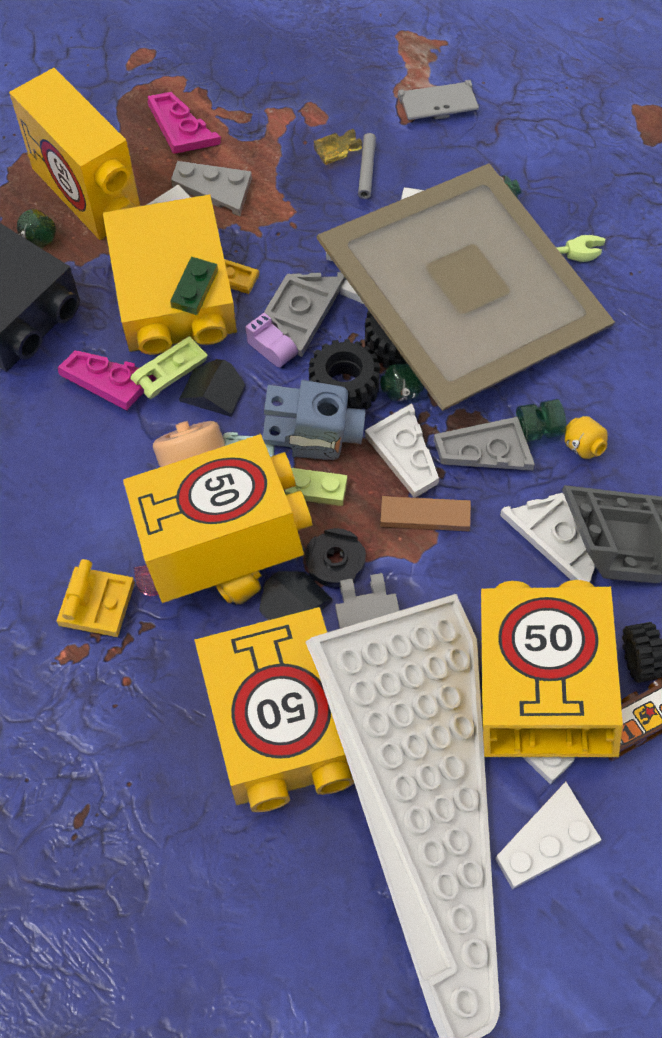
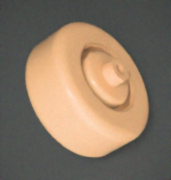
M184 421L175 425L177 430L156 439L153 443V450L159 466L163 467L223 447L225 442L217 422L207 421L189 426L188 421Z

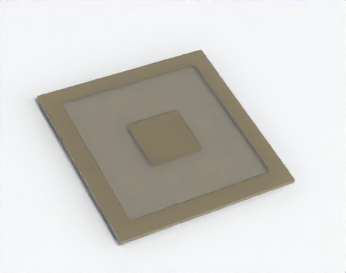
M490 163L317 235L319 243L442 411L613 326L615 323Z

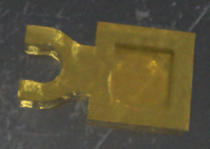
M351 129L340 137L337 133L315 140L314 149L323 163L327 165L348 157V151L362 149V141L360 138L356 139V132L354 129Z

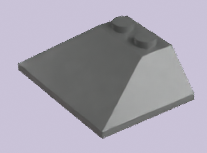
M563 486L562 492L587 553L603 578L648 583L662 582L661 496Z

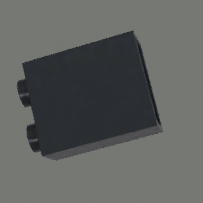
M0 223V368L7 372L20 359L26 360L35 355L41 346L42 338L58 322L66 323L72 319L78 310L80 298L69 265Z

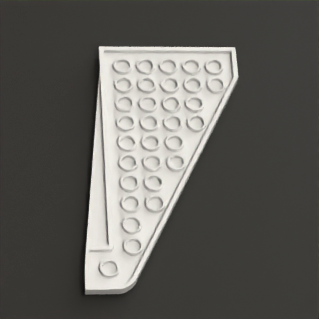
M457 594L314 636L306 641V645L319 673L414 967L439 1038H482L490 1033L497 1023L500 1012L479 665L477 638Z

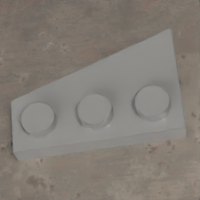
M518 417L434 434V443L441 464L534 470L535 464Z

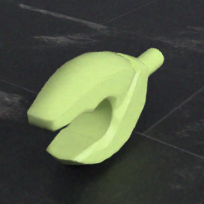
M581 235L567 241L565 247L556 248L561 254L566 253L568 259L578 262H589L599 257L602 253V249L590 248L604 245L605 238Z

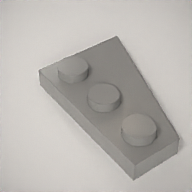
M177 161L171 182L172 187L179 185L186 193L194 197L210 194L212 205L219 208L222 206L232 210L233 214L240 217L251 184L252 173L245 170Z

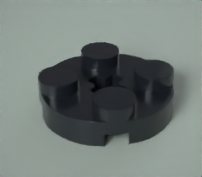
M340 528L325 530L324 534L319 535L317 538L316 536L313 537L307 545L305 560L309 576L314 581L327 587H341L340 581L353 579L355 584L356 579L363 573L366 564L364 546L362 547L358 537L348 530ZM336 552L340 553V558L343 560L338 563H332L327 557L333 556Z

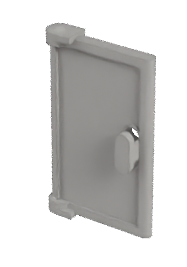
M465 80L463 83L408 91L398 90V98L400 104H403L408 120L433 116L434 119L448 118L450 114L479 110L472 91L471 80Z

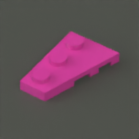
M172 92L148 96V106L173 154L220 145L221 136L216 132H210L206 128V123L201 118L197 120L190 113V108Z
M75 350L58 366L60 376L126 411L144 393L140 384L136 385L130 379L132 374L139 369L135 367V363L125 361L124 364L109 362L107 357ZM153 374L148 376L152 382L157 380Z

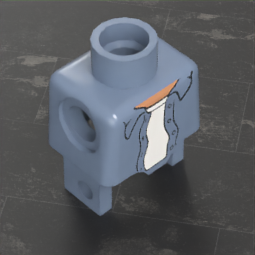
M301 380L300 389L268 385L262 438L264 443L268 445L291 447L293 451L292 457L336 460L340 456L342 442L361 444L365 410L347 408L348 390L342 386ZM274 401H279L282 403V405L275 406L272 403ZM278 431L280 434L277 436H273L270 434V432Z

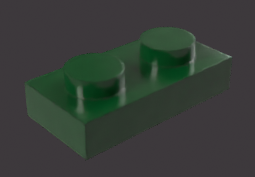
M191 256L170 300L171 308L198 315L218 272L217 264Z

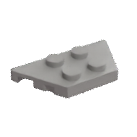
M337 272L338 276L321 277V273H310L308 275L300 273L287 274L264 311L272 319V324L295 343L298 349V356L302 357L339 294L340 287L346 280L341 272Z

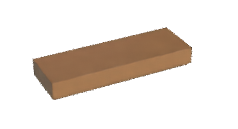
M382 496L380 527L470 531L471 500Z

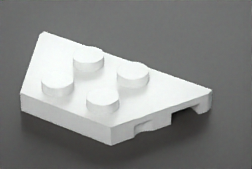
M563 493L551 495L543 500L527 501L525 506L513 509L507 506L501 510L500 516L570 580L590 582L595 564L587 553Z

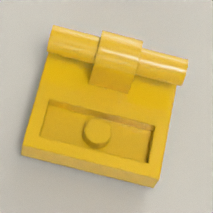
M82 559L79 567H75L57 623L62 627L118 637L134 588V578L91 570L93 563Z

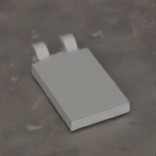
M382 573L370 575L372 593L366 595H355L353 579L340 581L343 603L335 604L339 629L400 611L396 593L386 595Z

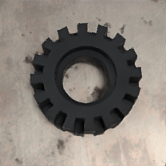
M652 622L625 626L623 629L624 635H622L624 642L622 647L625 650L624 658L627 660V668L630 670L631 677L637 683L662 678V639L659 638L660 632L656 630V625L652 624Z

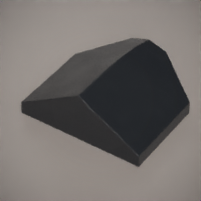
M215 359L193 370L179 400L183 403L232 417L246 385L231 363Z
M278 571L265 582L259 612L267 620H272L318 607L322 610L332 602V598L306 572Z

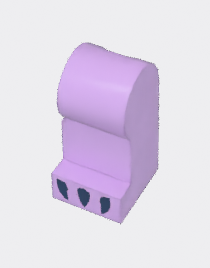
M261 314L246 326L248 344L275 366L282 367L298 354L295 343L272 324V319L267 314Z

